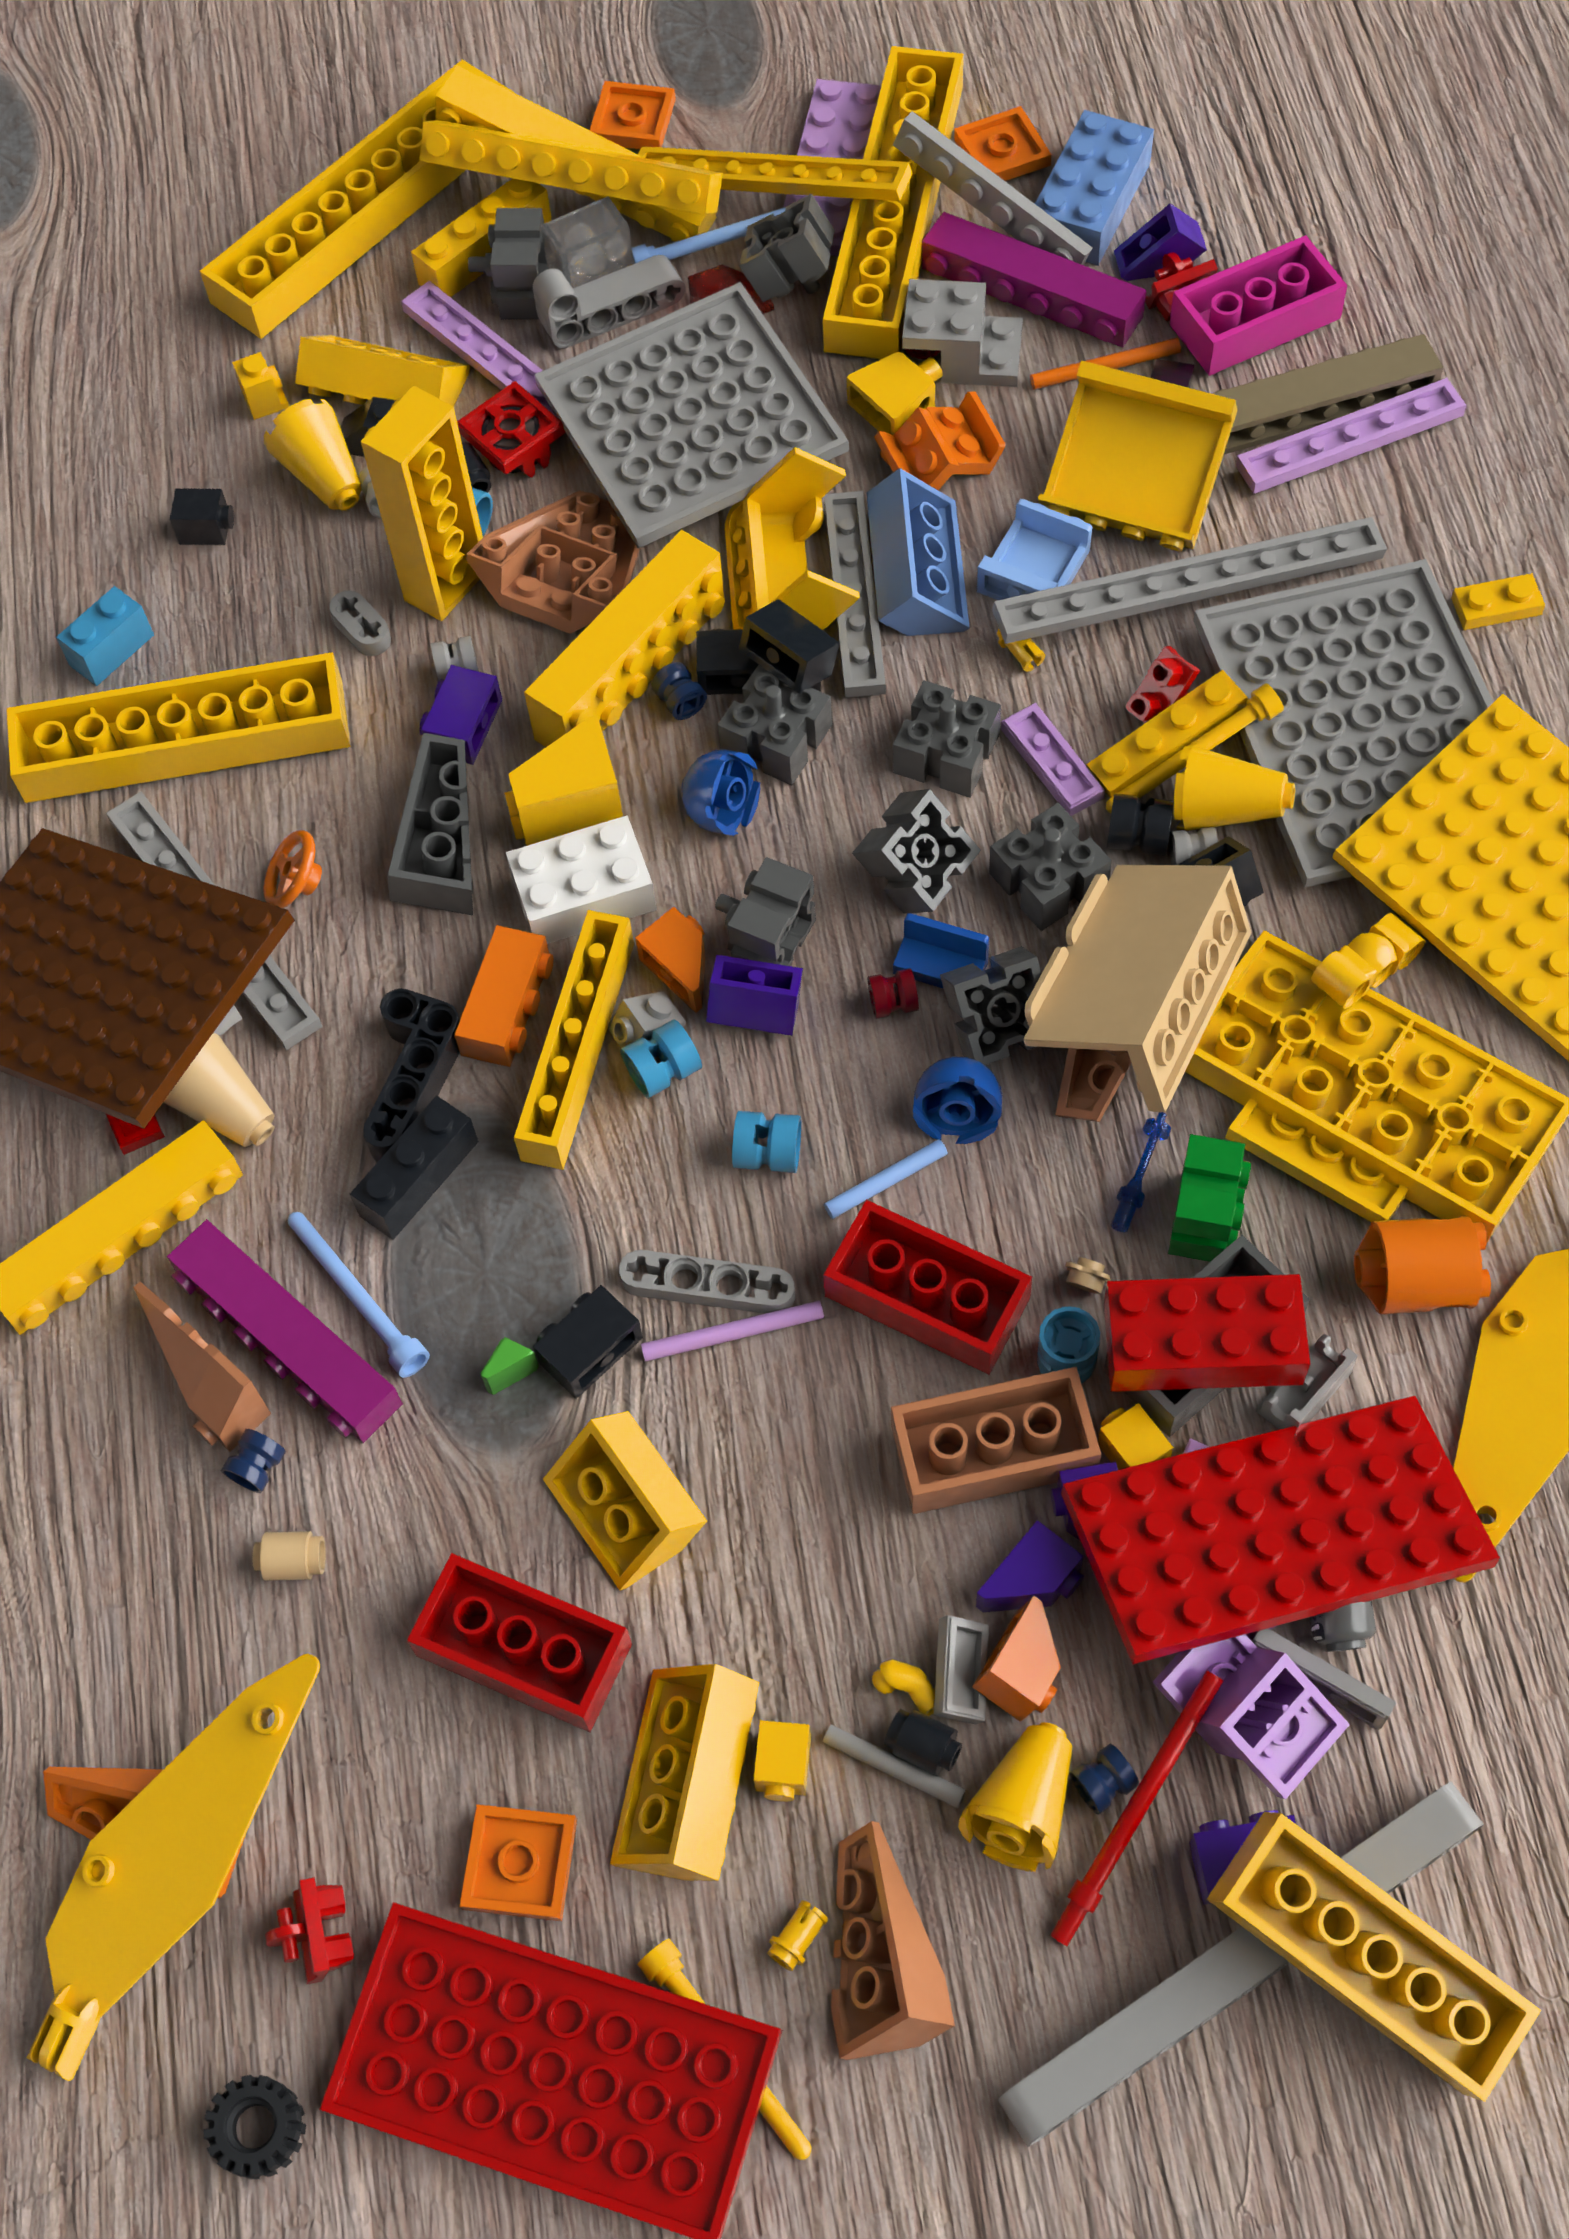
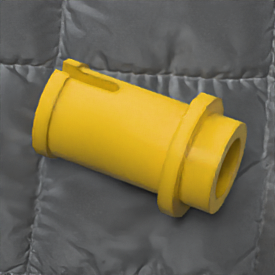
M998 629L999 645L1002 648L1009 649L1022 665L1025 672L1034 670L1031 664L1032 660L1037 667L1044 661L1046 654L1039 649L1031 638L1005 644L1000 629Z
M801 1900L799 1907L779 1936H772L769 1940L772 1946L767 1954L777 1964L789 1971H793L796 1965L802 1966L804 1964V1953L823 1925H826L828 1922L827 1916L815 1906L810 1910L811 1904L805 1900Z

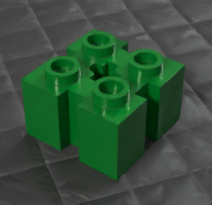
M1190 1134L1168 1249L1169 1255L1211 1262L1237 1239L1245 1206L1243 1199L1251 1169V1162L1243 1161L1244 1143Z

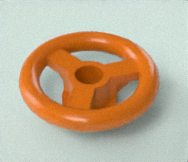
M298 830L291 833L276 849L264 879L263 891L266 903L285 908L300 893L308 896L317 888L322 875V867L314 862L315 841L309 832ZM299 843H302V848L293 857H288L291 850ZM279 873H280V879H281V880H280L279 887H278V890H277V893H276V885H277V880H278V876H279Z

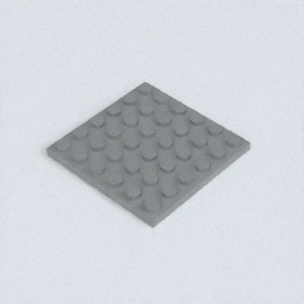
M741 282L534 375L537 387L555 416L563 423L565 432L638 549L744 500L753 486L794 447L825 461L849 451V440Z

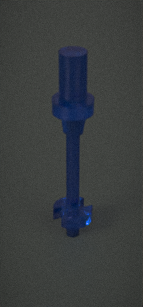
M1164 1112L1158 1113L1156 1121L1155 1118L1146 1120L1143 1131L1149 1136L1136 1173L1126 1186L1120 1187L1117 1199L1119 1204L1111 1222V1227L1118 1232L1125 1233L1128 1231L1136 1208L1142 1207L1145 1195L1142 1192V1180L1158 1138L1159 1140H1166L1171 1132L1170 1125L1165 1122L1167 1114Z

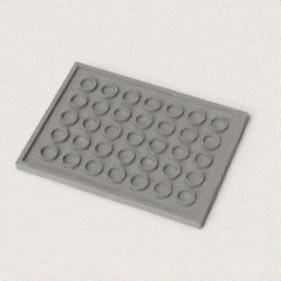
M1426 559L1195 610L1193 621L1215 674L1223 669L1247 695L1248 699L1251 698V692L1267 683L1277 693L1284 706V711L1271 720L1265 718L1259 722L1256 719L1239 732L1253 764L1286 773L1288 783H1295L1293 808H1286L1284 816L1276 818V821L1304 888L1353 877L1332 858L1335 850L1493 703Z

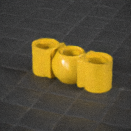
M1390 912L1374 924L1368 933L1359 934L1348 945H1344L1339 951L1329 954L1315 969L1311 981L1343 1009H1348L1366 995L1369 988H1376L1389 975H1393L1397 970H1402L1408 966L1421 952L1426 941L1398 916Z

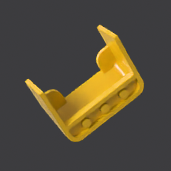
M794 447L753 486L744 500L731 507L725 520L724 530L733 630L743 629L747 616L777 599L823 630L860 599L858 591L807 569L805 540L822 526L824 514L822 512L821 498L846 477L844 469Z

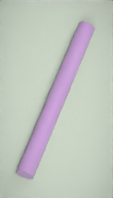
M819 1300L642 1343L641 1346L646 1362L823 1319L824 1314Z

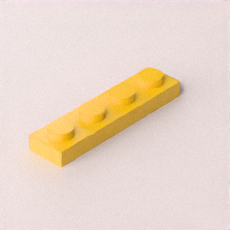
M1222 669L1087 763V768L1111 798L1114 796V793L1117 794L1182 750L1184 746H1188L1247 706L1246 701L1248 697Z

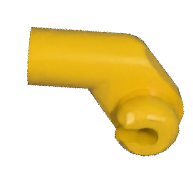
M891 1659L882 1662L880 1669L873 1672L872 1683L877 1691L882 1694L892 1693L895 1689L907 1692L919 1712L927 1716L934 1713L935 1689L924 1671L919 1667Z

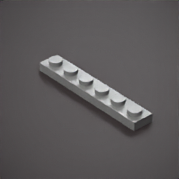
M913 111L904 119L893 143L895 148L1015 239L1084 265L1093 249L1090 245Z
M863 491L826 494L824 496L832 581L858 591L860 599L837 617L845 698L886 694Z

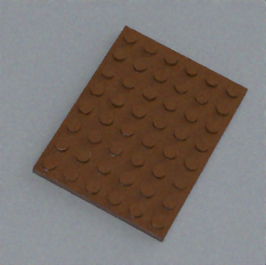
M42 828L0 881V1071L144 1129L295 919L287 909Z

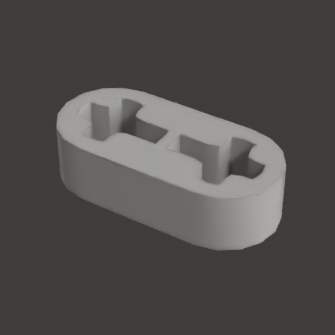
M351 590L342 591L331 599L329 606L334 624L359 652L368 656H377L389 648L391 635L386 621L361 594ZM347 608L350 611L356 610L357 616L354 618L348 611L343 610ZM367 628L372 635L378 636L375 638H372L369 635L365 636L363 630Z

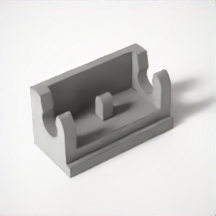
M1323 1334L1309 1348L1311 1365L1304 1384L1275 1386L1258 1405L1256 1412L1279 1430L1292 1426L1299 1427L1303 1423L1310 1422L1350 1376L1358 1355L1349 1348L1338 1354L1329 1345L1331 1337Z

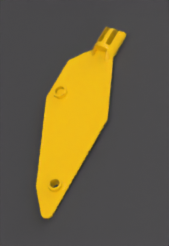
M1569 1249L1536 1255L1482 1324L1454 1471L1477 1515L1488 1514L1494 1519L1493 1523L1482 1524L1495 1548L1569 1451ZM1477 1572L1453 1579L1458 1582H1468Z
M303 1654L247 1687L89 1842L45 1938L55 1997L27 2054V2059L34 2063H39L44 2069L55 2072L57 2076L67 2081L72 2080L99 2024L100 2018L215 1904L318 1675L320 1662L316 1656ZM272 1712H274L275 1719L273 1724L269 1727L267 1722L268 1717Z

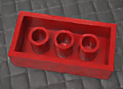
M867 1199L823 1274L825 1297L988 1375L992 1372L1030 1300L1033 1278Z
M1300 1274L1107 1281L1104 1297V1315L1111 1392L1304 1384L1311 1363Z
M453 1553L449 1556L407 1639L408 1644L417 1657L589 1733L632 1646V1641L626 1627Z

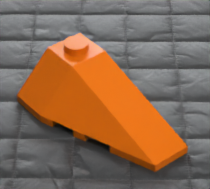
M48 1767L43 1771L47 1815L92 1840L163 1769ZM241 1846L217 1898H221L226 1893Z

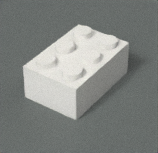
M628 815L505 852L512 880L530 933L545 936L547 944L580 934L588 910L633 918L657 910L653 883Z

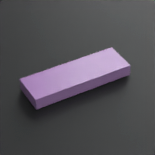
M1036 703L1001 721L1002 732L1056 801L1071 816L1104 799L1105 789Z

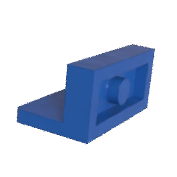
M907 913L904 920V938L893 963V974H896L899 970L911 968L916 981L943 988L940 974L972 963L982 971L986 970L989 958V937L981 933Z

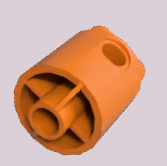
M1465 1215L1452 1219L1416 1218L1372 1221L1354 1254V1274L1357 1286L1374 1305L1376 1312L1379 1314L1426 1312L1442 1307L1475 1308L1480 1298L1489 1297L1491 1293L1489 1271L1482 1269L1481 1250H1485L1487 1244L1485 1226L1482 1222L1473 1223L1471 1218Z

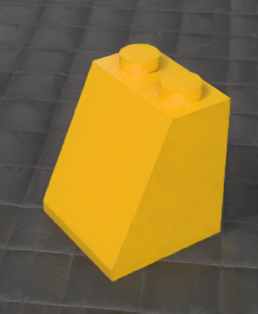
M597 715L587 718L508 773L512 790L504 792L515 838L516 840L524 838L526 846L623 817L617 780Z

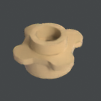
M1082 1257L1078 1258L1077 1264L1066 1262L1065 1267L1069 1271L1066 1283L1073 1287L1101 1294L1104 1283L1107 1284V1281H1111L1110 1275L1103 1273L1105 1266L1101 1263Z

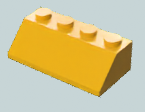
M333 335L300 337L295 384L308 386V393L313 395L331 397V392L344 394L343 401L354 404H364L366 399L370 400L372 397L397 400L402 398L414 385L454 407L468 378L471 366Z
M718 1664L653 1669L610 1865L685 1881H719L721 1867L725 1859V1848L731 1818L736 1805L735 1799L741 1770L746 1757L745 1750L751 1721L756 1709L755 1702L759 1682Z

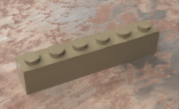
M1425 334L1410 338H1402L1396 342L1375 348H1367L1336 359L1331 358L1304 368L1292 369L1272 377L1256 379L1240 386L1218 390L1211 394L1234 399L1237 405L1236 417L1224 455L1294 435L1437 382L1441 379L1443 366Z

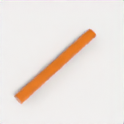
M1173 338L1086 360V362L1118 369L1180 353L1181 346L1179 339ZM1081 362L1031 374L1030 382L1033 390L1077 379L1076 375Z

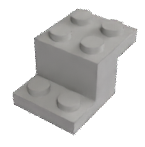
M909 279L902 349L941 351V383L1017 387L1023 318L985 316L986 283Z

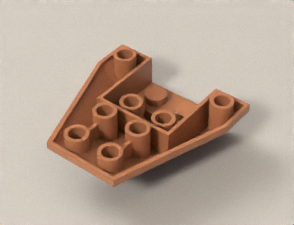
M579 490L488 533L466 554V561L500 607L571 634L589 625L631 582L641 548H637L608 500L602 499L596 494Z

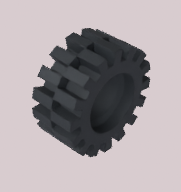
M252 2075L242 2076L241 2082L236 2083L232 2080L225 2085L227 2091L223 2095L216 2093L211 2100L216 2104L213 2111H206L204 2120L209 2122L208 2129H203L204 2139L209 2141L210 2144L207 2150L210 2156L218 2161L217 2164L221 2168L235 2175L249 2179H259V2176L271 2177L277 2174L276 2169L279 2167L286 2168L292 2162L289 2158L294 2151L299 2153L302 2147V2143L299 2142L300 2134H305L306 2124L302 2123L301 2116L305 2115L303 2106L298 2104L296 2101L298 2097L293 2091L278 2081L259 2075V2077H253ZM264 2106L273 2116V2133L262 2146L252 2149L245 2148L241 2145L236 2135L237 2121L248 2108Z

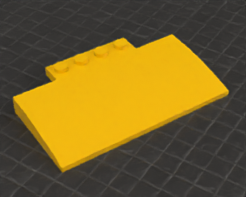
M1264 930L1234 968L1185 1070L1187 1074L1244 1106L1229 1126L1225 1138L1233 1142L1244 1143L1245 1150L1370 1222L1390 1220L1403 1200L1407 1199L1440 1219H1452L1465 1215L1470 1217L1473 1223L1482 1222L1485 1226L1488 1242L1569 1116V1098L1370 988L1366 995L1361 997L1355 1004L1348 1009H1343L1311 981L1312 974L1321 961Z

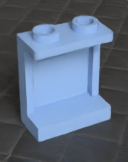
M1022 498L1019 499L1016 504L1014 522L993 557L985 555L978 566L977 592L993 599L1001 600L1071 584L1090 551L1092 526L1077 517H1070L1051 510L1040 503H1033Z

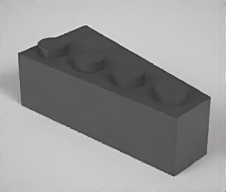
M423 733L387 875L390 901L473 915L465 740Z

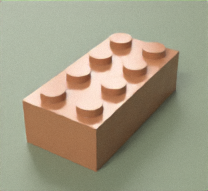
M1077 1366L891 1407V1428L913 1514L1058 1483L1059 1471L1100 1464L1101 1452Z

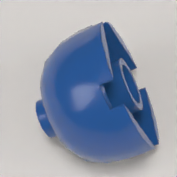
M714 750L698 757L690 766L682 781V798L687 815L700 828L710 832L731 836L738 834L735 830L741 823L742 826L747 827L758 807L760 782L753 781L752 769L758 770L756 762L749 754L730 750Z
M949 1057L938 1060L923 1072L914 1091L913 1118L918 1127L931 1138L941 1140V1134L960 1135L955 1144H968L983 1140L994 1133L998 1127V1120L1002 1114L1001 1086L993 1072L983 1063L968 1057Z

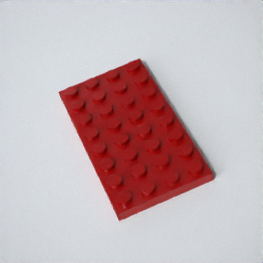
M1416 1396L1303 1423L1299 1427L1292 1426L1064 1483L1061 1491L1065 1505L1132 1664L1327 1613L1348 1604L1367 1602L1494 1568L1500 1559Z
M393 1902L320 2110L692 2239H721L783 2030Z

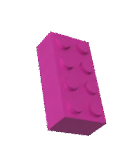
M1305 235L1174 291L1170 326L1210 376L1341 319L1347 284Z

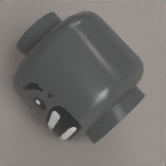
M1372 1600L1348 1604L1334 1611L1309 1617L1313 1640L1319 1644H1326L1327 1652L1366 1648L1365 1640L1372 1638L1376 1633Z

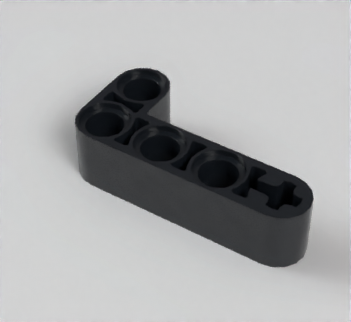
M394 989L388 992L380 1003V1011L389 1035L395 1041L405 1045L363 1128L364 1138L376 1162L382 1158L435 1096L439 1095L460 1053L454 1036L460 1019L454 1006L408 989ZM410 1013V1015L405 1018L396 1019L397 1016L401 1014ZM450 1026L443 1032H435L440 1027ZM432 1062L426 1068H417V1066L421 1063ZM404 1099H413V1101L407 1105H398L399 1102Z

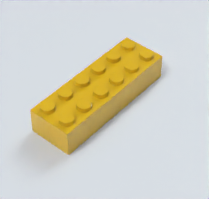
M413 385L402 398L397 399L393 403L390 411L366 432L361 440V445L404 601L442 622L480 580L466 561V554L483 538L454 407Z
M682 529L524 691L535 741L547 747L592 716H598L602 732L619 720L623 710L630 702L644 694L649 682L657 672L672 663L674 656L684 645H689L695 640L697 631L710 618L718 616L723 609L725 598L720 552Z
M1264 1812L1207 1897L1209 1902L1461 2094L1480 2101H1486L1541 2012L1538 2007L1282 1813Z

